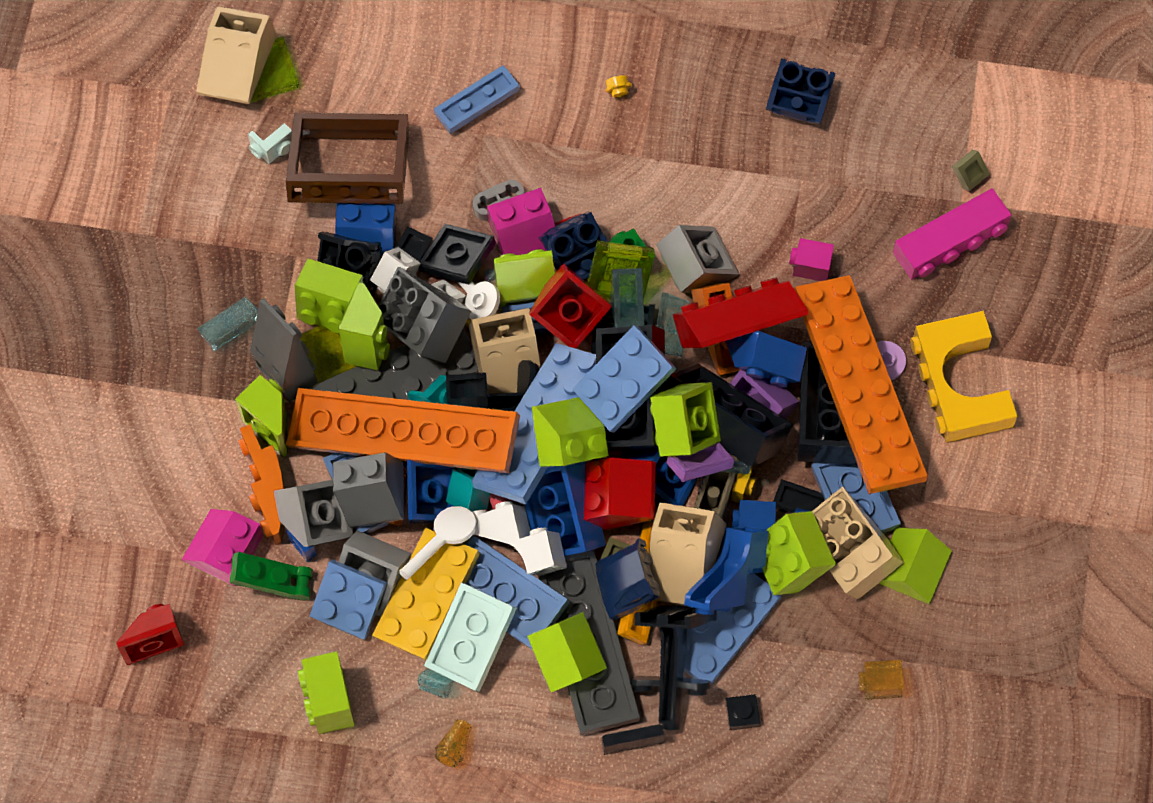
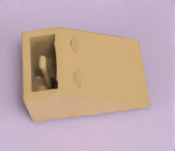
M217 6L207 32L196 89L198 95L246 104L250 103L277 36L269 15Z
M529 308L472 319L468 326L479 373L486 372L487 394L517 393L518 365L522 360H531L538 365L539 370L541 368L532 318L529 315Z
M843 486L812 511L836 563L829 571L846 594L856 599L861 598L904 563V560L888 538Z
M659 503L651 530L649 552L652 558L651 573L654 575L653 579L659 584L660 597L656 598L655 601L685 606L686 593L715 565L727 525L715 511Z

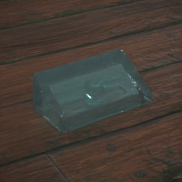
M662 292L656 327L665 330V354L682 357L683 348L681 347L672 314L681 312V306L690 302Z
M244 297L198 327L197 330L211 349L215 351L255 325L258 309Z

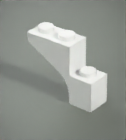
M506 501L496 504L495 510L488 512L487 510H477L472 512L476 520V530L473 535L512 545L522 556L527 574L542 576L567 568L559 533L547 531L546 527L530 531L524 506L514 505L512 501Z

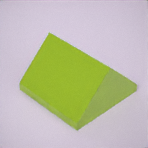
M897 528L890 542L904 560V563L878 584L930 604L952 550L928 529Z
M583 612L527 636L550 692L574 684L607 669Z

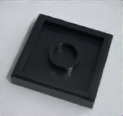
M444 224L420 260L419 271L469 285L496 244L495 238L492 235Z

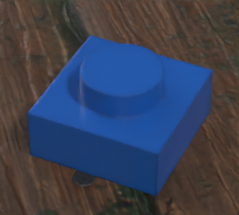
M289 530L286 531L289 541L306 562H309L317 555L314 545L304 547Z

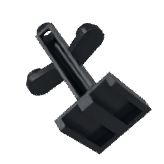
M522 360L519 363L517 393L487 394L486 372L446 375L447 404L515 411L539 372V367L531 360Z
M660 605L635 613V626H651L659 629L661 634L660 676L631 677V685L634 686V691L638 692L651 691L652 686H660L658 723L663 725V730L680 729L683 688L689 689V695L694 696L707 695V689H710L711 681L683 677L687 629L716 621V610H714V614L706 615L696 613V608Z

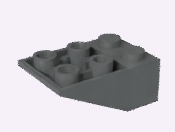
M399 266L378 304L383 315L384 325L387 326L388 331L419 355L446 363L471 313L470 309L455 298Z
M263 298L259 303L250 353L257 368L268 380H274L282 388V395L291 403L296 399L298 388L310 389L318 383L313 372L316 370V367L307 356L309 350L300 340L302 334L293 322L288 324L281 309L276 304L271 306Z

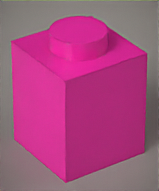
M800 238L798 248L792 247L789 264L794 265L793 276L817 281L827 280L834 244Z

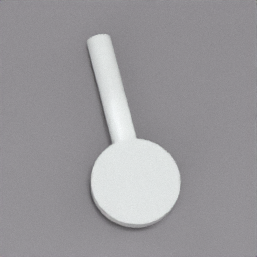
M472 281L469 285L458 282L467 293L465 306L471 310L470 319L491 316L496 313L500 304V292L495 285L489 282H480L476 285Z
M460 506L449 507L441 511L434 521L436 536L399 571L401 576L408 580L445 543L459 544L468 540L476 530L474 514L469 509Z

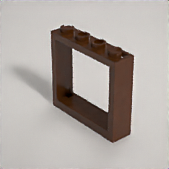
M294 113L286 174L287 201L291 203L403 204L409 143L408 114ZM302 138L397 139L394 174L298 173ZM295 188H302V192H295ZM389 189H397V193H389Z

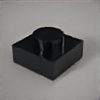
M407 226L395 248L399 247L420 262L433 242V238Z
M756 694L725 698L729 731L760 727Z

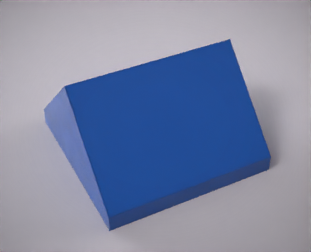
M407 460L408 520L411 524L434 523L435 518L441 511L453 507L446 502L452 470L455 467L417 463Z

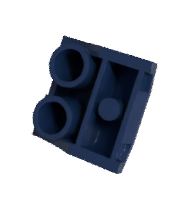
M781 58L766 110L789 118L821 125L836 73L830 71V74H828V71L823 69L804 67V65H799L797 62H787L786 59Z
M588 211L547 230L538 237L546 251L552 250L556 271L564 263L583 280L604 271L607 256L605 254L602 255L598 249L602 248L603 245H609L592 212Z
M639 538L634 544L599 560L595 564L603 603L610 620L614 621L638 611L648 602H652L660 597L659 584L653 579L654 575L650 569L652 558L647 549L644 548L646 547L645 540Z

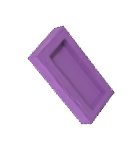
M717 442L692 455L668 456L667 464L680 480L684 482L733 468L734 459Z

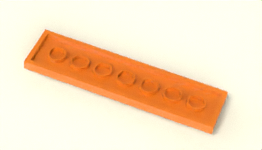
M848 275L796 286L794 289L809 315L803 316L804 323L868 493L873 494L926 482L928 475L851 276Z
M298 388L286 445L290 448L356 456H368L386 452L401 461L412 460L424 464L509 473L520 414L513 411Z

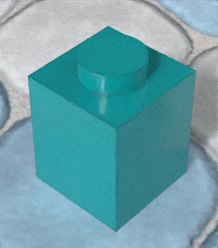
M456 468L452 470L446 502L452 506L465 507L471 512L485 510L488 507L491 493L474 488L472 479L477 470Z

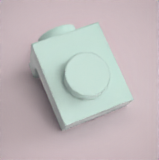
M284 123L264 141L254 131H251L248 134L250 142L248 147L256 158H263L268 164H271L279 156H284L290 151L292 130Z

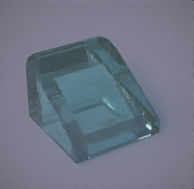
M428 668L417 678L420 690L444 699L448 697L454 680Z

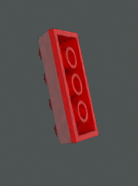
M775 277L761 281L762 287L753 290L751 285L735 289V295L725 298V294L707 298L708 303L701 306L698 305V302L681 306V312L672 315L681 347L704 348L809 315L808 309L789 281L778 282V278Z

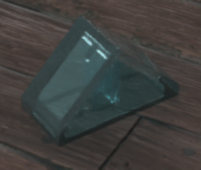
M642 268L612 269L610 302L612 305L614 327L644 326Z

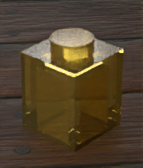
M901 660L864 662L862 672L857 674L859 691L864 690L865 700L901 698L903 695L904 681Z

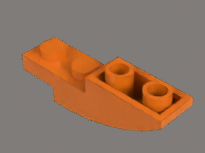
M251 424L239 428L242 439L238 440L243 456L250 455L253 462L252 465H249V469L255 482L251 483L253 494L249 495V499L254 511L258 512L261 510L265 519L260 521L266 538L272 536L275 545H278L282 542L285 526L279 521L274 491L285 489L273 445L261 449Z

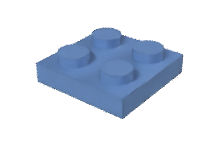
M332 559L328 562L310 617L364 640L370 632L387 582Z

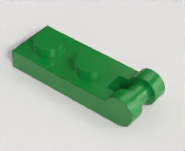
M242 552L233 554L230 574L231 584L305 601L310 599L311 589L308 588L309 580L313 576L312 568L294 566ZM291 578L297 579L296 586L290 585Z

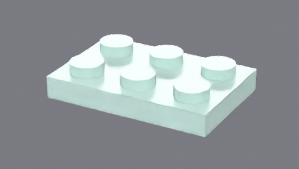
M461 582L424 666L474 691L480 692L517 608Z

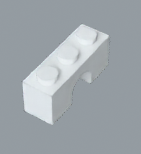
M399 247L384 252L370 281L376 284L382 293H385L398 266L416 276L421 263ZM444 279L431 284L460 303L466 297L465 294Z

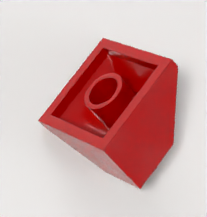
M156 604L146 610L147 612L141 613L116 642L127 666L184 645L170 604Z

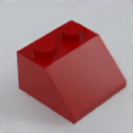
M563 263L544 285L529 315L568 347L576 349L612 305L603 295Z
M606 458L586 463L584 520L605 530L654 520L656 462Z

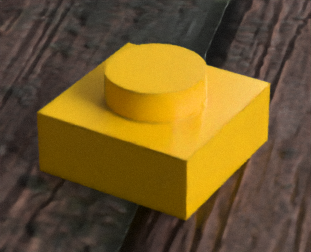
M741 464L732 489L731 501L740 503V500H744L745 495L751 496L756 479L751 478L753 467Z

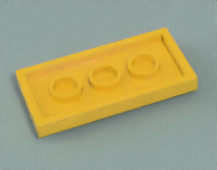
M425 528L410 560L436 536L435 531ZM445 543L408 580L401 576L372 636L426 661L461 582L466 584L481 553L463 543Z

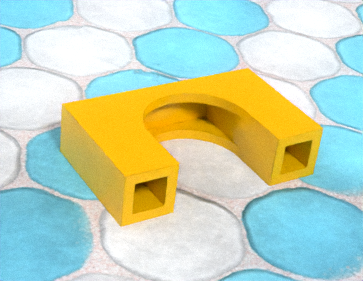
M984 311L918 325L915 328L914 336L910 338L914 355H919L921 362L918 365L922 381L926 380L928 384V403L930 407H935L937 417H935L937 432L943 434L946 443L1013 428L1017 419V413L1009 390L979 397H968L955 392L947 384L943 375V366L951 358L989 348L992 335Z

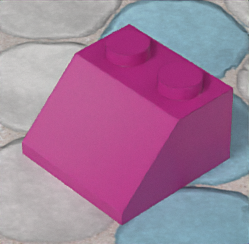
M541 188L487 206L488 222L502 255L508 253L515 255L528 254L530 251L537 249L546 251L538 237L555 227Z
M210 509L184 554L182 561L231 584L230 574L233 554L242 552L253 555L264 536L259 523L234 511Z

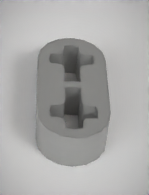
M507 180L480 192L473 199L474 215L482 221H488L487 211L485 208H481V203L485 202L487 205H492L509 199L511 197L506 195V192L509 190L512 193H516V196L524 194L523 186L515 180Z

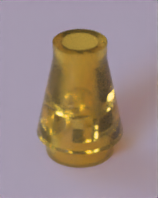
M456 719L453 726L435 747V758L446 766L457 767L458 763L464 759L472 726L464 720Z

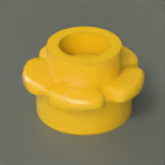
M627 75L615 76L605 81L607 86L605 92L612 94L613 98L627 95L629 93L628 89L632 87V83L628 81Z

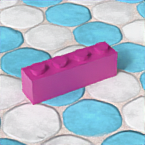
M991 188L896 240L893 254L911 280L918 276L921 278L926 277L935 270L936 266L942 263L949 264L956 260L960 253L965 250L973 251L980 247L985 239L991 236L996 238L1005 233L1008 229L1011 213L994 189Z

